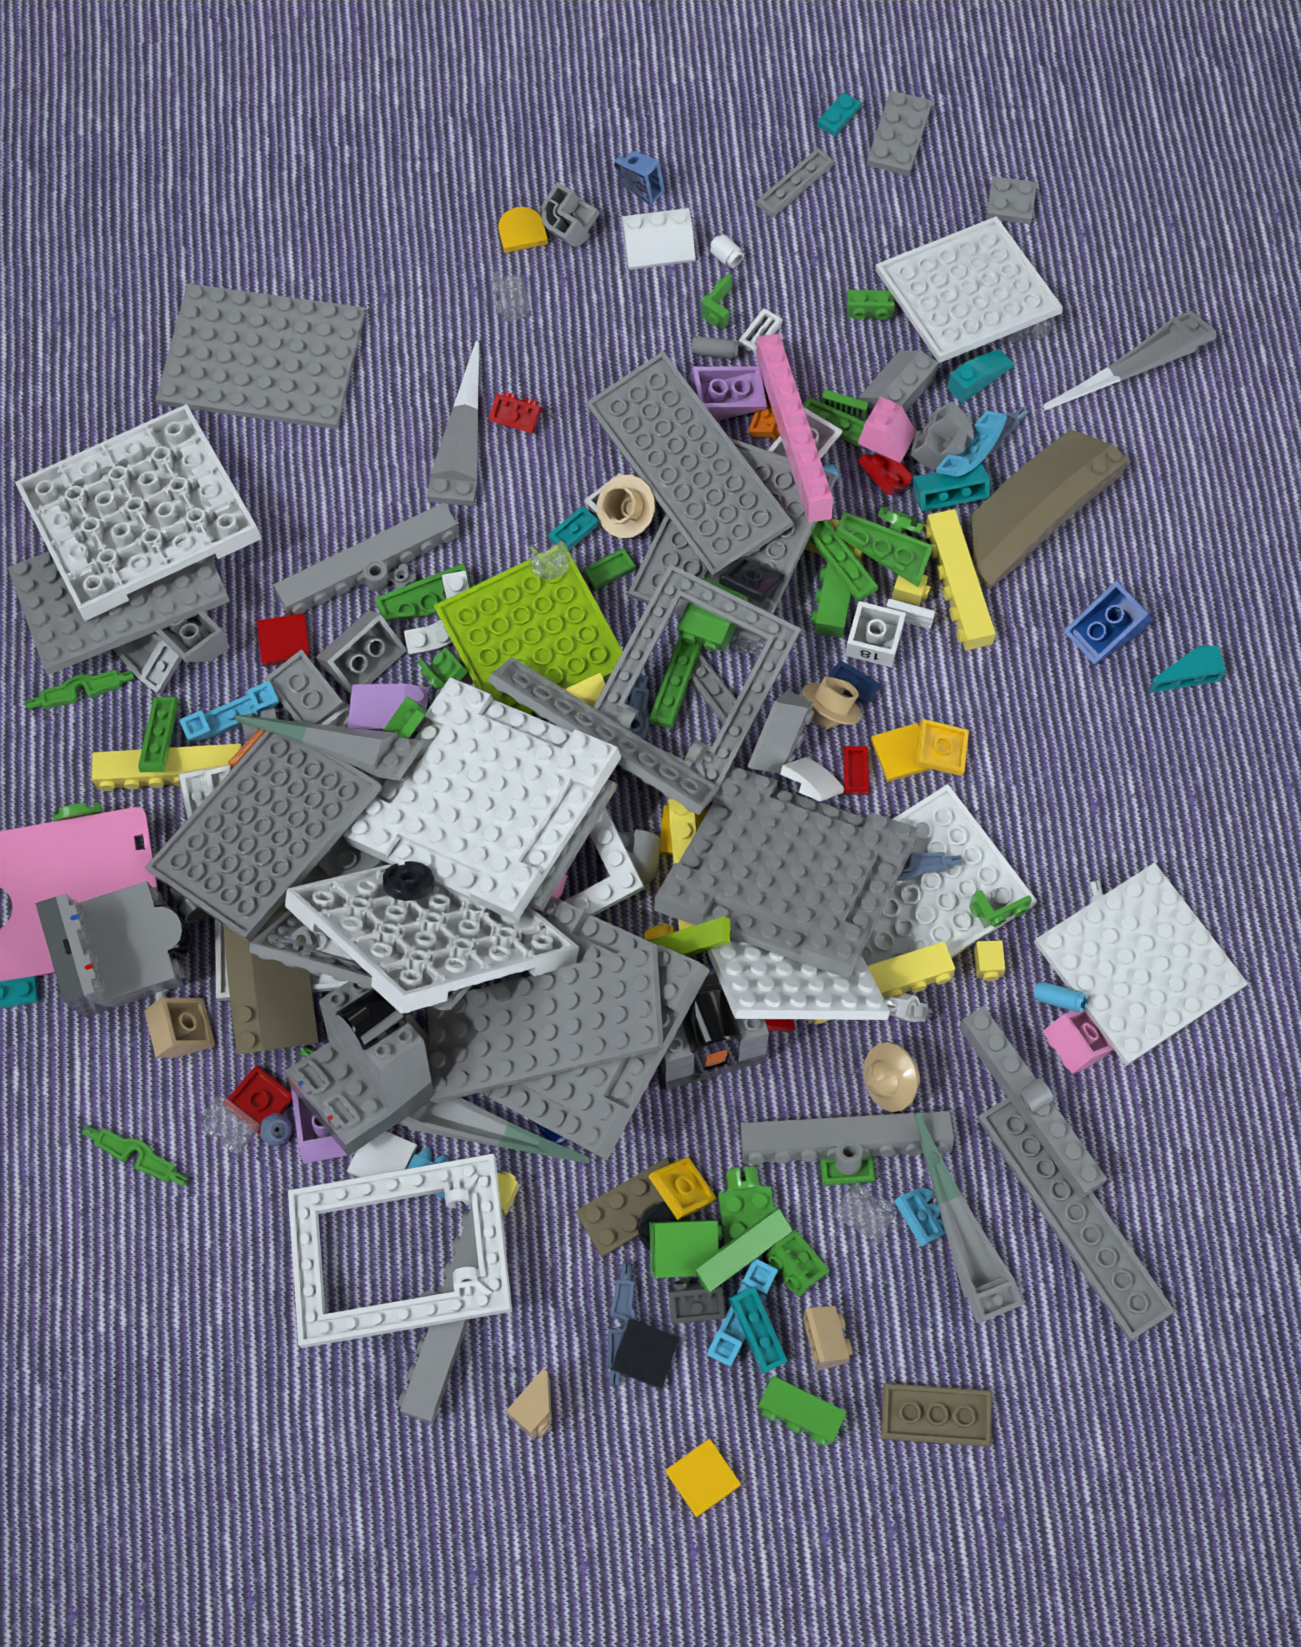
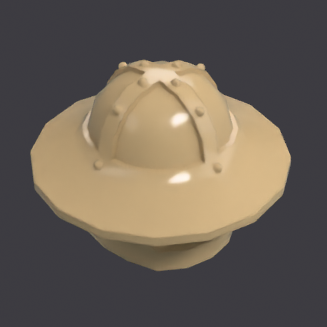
M620 475L610 480L601 490L597 501V516L602 527L610 535L621 539L633 538L644 532L652 522L655 513V497L651 487L642 478L633 475Z
M825 676L821 684H805L802 689V696L814 702L811 709L814 711L812 720L820 725L821 728L829 729L839 724L853 725L860 721L862 717L861 710L855 703L859 694L856 688L849 682ZM844 690H848L853 697L849 698L843 693Z
M891 1042L877 1044L868 1052L864 1062L863 1077L870 1097L884 1110L890 1112L905 1110L913 1103L920 1084V1074L915 1061L900 1045Z

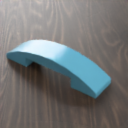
M986 411L974 424L976 430L974 440L965 445L964 451L959 456L948 454L936 468V472L951 476H961L978 466L997 442L1007 419L1006 414Z
M270 681L247 690L248 695L205 714L200 710L180 719L179 721L188 741L192 742L211 738L242 726V723L236 721L234 715L255 713L258 716L262 710L271 709L276 706L279 700Z
M755 1258L742 1281L738 1293L755 1286L763 1304L778 1269ZM732 1305L706 1354L729 1367L732 1366L746 1339Z

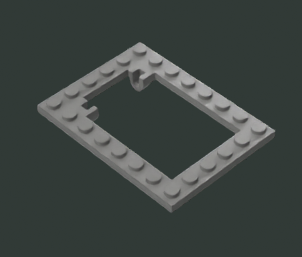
M669 564L593 708L630 731L631 723L634 718H637L639 710L625 704L680 598L766 640L767 642L713 746L710 747L696 739L685 761L658 748L719 787L797 640L801 628Z
M289 910L250 943L249 953L256 954L261 959L277 960L289 967L298 966L307 969L313 974H326L332 976L337 981H350L357 983L362 988H373L371 986L372 976L356 961L315 950L317 940L314 932ZM301 935L306 937V943L299 941ZM471 986L448 992L447 1001L435 1004L433 1007L438 1010H451Z

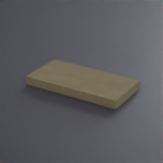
M883 1383L881 1440L991 1447L992 1391Z

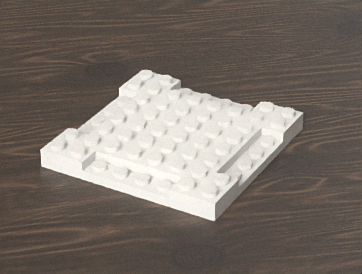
M187 404L15 482L84 621L129 601L127 594L208 556L215 554L217 559H220L262 539L255 522Z
M450 677L424 716L426 722L415 737V740H420L422 749L399 781L386 780L381 791L349 826L343 836L350 846L389 864L398 863V866L405 865L406 861L422 863L432 870L435 885L517 922L620 761L621 755L618 747L578 730H574L573 733L493 700L491 694Z
M392 864L287 889L285 907L312 932L323 931L372 976L371 986L401 1014L445 1002L450 991H456L467 986L523 972L524 970H527L533 976L542 975L564 966L576 964L579 946L528 905L516 922L435 884L432 892L424 898L413 901L394 899L383 890L382 881L385 870Z

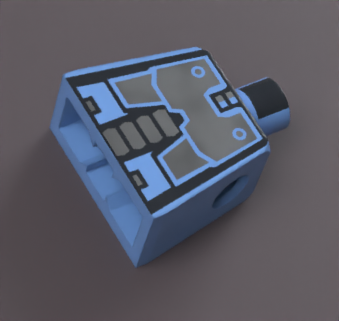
M632 151L626 158L619 156L616 159L614 167L621 172L624 187L644 202L651 205L665 192L659 161L637 151Z

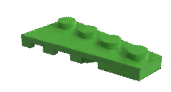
M845 511L835 533L836 536L916 587L919 586L933 545Z
M460 564L374 598L381 616L386 622L437 615L434 605L446 600L442 575L465 571V566ZM466 571L468 585L471 588L473 585Z

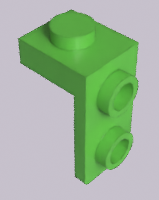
M729 273L723 279L720 278L714 290L710 294H706L701 301V316L707 319L711 325L718 326L723 330L729 324V310L718 303L732 288V275Z
M980 890L972 895L969 907L973 916L979 918L984 928L990 925L997 927L1003 924L1009 916L1015 915V917L1026 913L1029 910L1028 907L1031 904L1032 898L1028 895L994 911L985 894Z

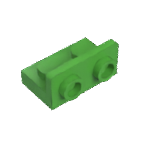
M889 290L847 291V318L857 320L864 318L878 320L893 319L894 302L893 295Z
M446 647L436 654L430 665L421 658L417 661L422 667L420 672L429 679L428 682L437 690L443 688L450 677L460 681L468 672L459 659Z
M407 696L383 731L397 733L398 737L409 738L425 716L427 709Z
M796 1230L774 1244L765 1255L770 1266L778 1269L777 1273L797 1297L802 1296L809 1287L825 1277L830 1271Z

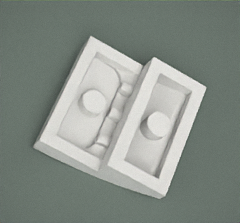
M805 757L782 765L780 774L800 782L799 793L818 801H823L844 791L841 783L827 769Z
M230 765L178 773L187 819L231 771Z

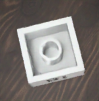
M859 601L848 638L845 656L892 667L906 613Z

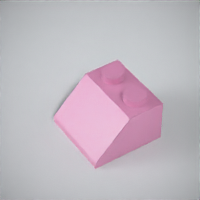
M880 396L864 425L858 444L901 463L917 432L901 405Z
M1085 1011L1065 1013L1043 1031L1047 1037L1048 1044L1057 1051L1062 1058L1063 1065L1072 1074L1088 1068L1115 1051Z

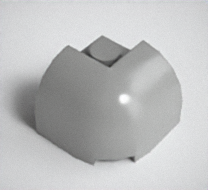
M556 182L541 207L543 225L554 236L573 247L580 246L591 236L588 230L600 214L596 208L582 201L574 191Z
M952 401L928 416L929 423L922 432L917 431L910 455L928 468L936 469L948 454L959 456L964 451L965 445L974 440V431L969 418Z
M635 829V833L618 832L644 886L649 884L657 876L659 869L660 838L654 833Z

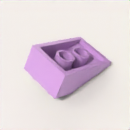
M760 366L692 368L687 383L716 421L767 408Z
M405 683L352 685L347 727L383 731L407 696L427 709L429 688ZM423 717L409 739H415L425 724V717Z
M291 1089L298 1145L303 1164L346 1156L347 1154Z

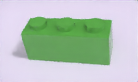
M827 562L826 568H821L819 581L823 582L822 589H817L815 602L819 603L818 610H813L811 624H815L814 633L843 638L851 593Z
M773 1375L758 1405V1410L762 1411L761 1416L773 1422L779 1419L787 1423L786 1428L797 1434H801V1431L811 1435V1441L824 1447L826 1444L832 1446L847 1413Z

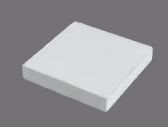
M385 1131L356 1151L347 1173L360 1178L405 1170L416 1151L417 1144Z

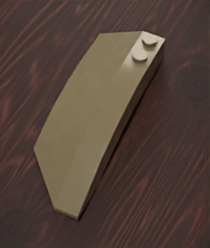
M1072 429L1042 450L1003 483L971 515L973 566L977 577L989 588L998 583L1021 565L1024 559L1075 512L1120 478L1129 459L1112 444Z
M285 902L250 942L223 924L227 977L237 1055L319 1043L310 972L305 968L298 966L289 967L284 965L283 962L273 959H261L258 955L249 953L250 943L288 911L285 907ZM301 935L299 941L306 943V937Z

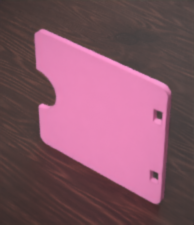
M133 807L0 831V888L8 893L13 906L9 921L0 929V981L55 973L35 903L65 893L73 900L76 899L79 903L145 881L152 887H156L158 891L156 877L145 869L146 865L153 859L147 815L143 809ZM143 835L145 850H137L135 837Z

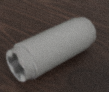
M701 336L693 337L691 353L728 359L737 358L739 342Z

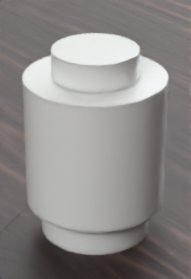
M726 235L717 236L711 242L710 252L725 266L735 268L742 261L744 254L741 252V248Z

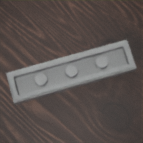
M817 148L757 200L756 205L771 218L775 217L834 165V160Z
M699 652L690 681L724 725L736 702V698Z

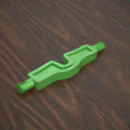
M112 670L95 676L77 675L69 678L63 685L42 690L39 692V697L25 701L28 710L40 706L47 710L58 706L74 704L78 700L77 690L80 687L85 688L88 697L95 698L107 692L120 689L121 683L135 680V676L131 670L120 674L116 670Z
M89 1125L84 1127L86 1130L83 1129L82 1135L93 1139L94 1144L98 1148L108 1152L119 1161L126 1162L134 1152H139L135 1168L138 1171L156 1177L165 1183L171 1180L182 1187L186 1185L184 1181H188V1176L175 1171L176 1167L173 1164L156 1156L144 1142L133 1138L123 1139L104 1128L98 1131Z

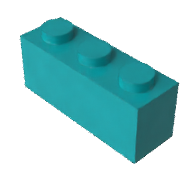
M982 463L961 476H951L937 472L914 476V498L921 511L990 498V478Z

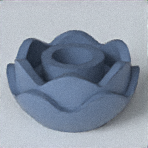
M273 1113L262 1120L260 1136L263 1141L271 1146H279L290 1139L292 1124L288 1117L281 1113ZM276 1127L279 1128L278 1132H275Z

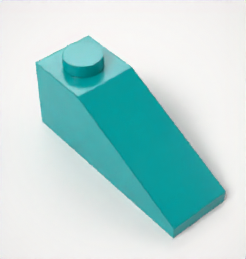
M1000 349L967 361L950 373L947 389L963 404L1014 367V363Z
M1201 645L1156 676L1152 680L1149 692L1155 693L1221 681L1226 670L1219 646Z

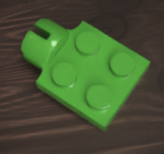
M755 1166L743 1167L745 1181L742 1182L739 1167L729 1169L726 1174L728 1189L724 1193H718L725 1245L774 1210L771 1186L763 1187L760 1185L758 1171Z

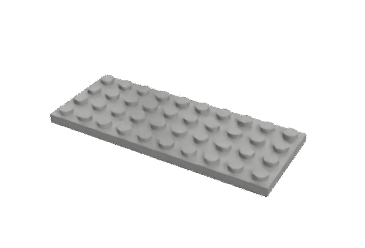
M664 351L586 402L591 413L638 477L642 478L651 487L655 500L713 579L727 571L740 558L749 556L793 526V521Z
M650 944L564 966L542 975H530L468 991L451 1010H438L433 1006H428L429 1070L434 1091L430 1101L435 1103L664 1049L657 947Z

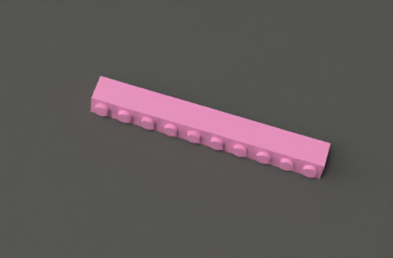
M780 334L759 336L756 341L757 363L760 366L763 382L807 521L809 523L832 519L833 497Z

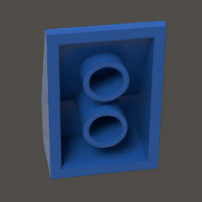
M1116 580L1063 631L1091 662L1097 665L1138 636L1155 619Z

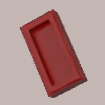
M843 746L844 795L869 794L868 746Z

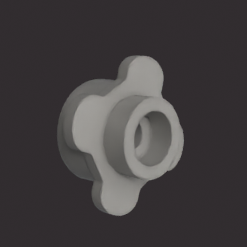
M401 564L397 570L388 573V580L393 582L396 589L414 583L416 576L409 572L406 564Z

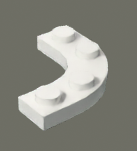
M466 570L442 575L446 599L469 589ZM441 620L427 627L404 631L409 656L439 650L452 643Z

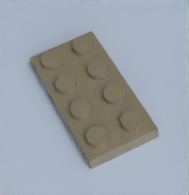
M666 1158L575 1211L601 1258L639 1237L637 1226L643 1211L653 1203L664 1201L648 1176L653 1171L669 1165Z

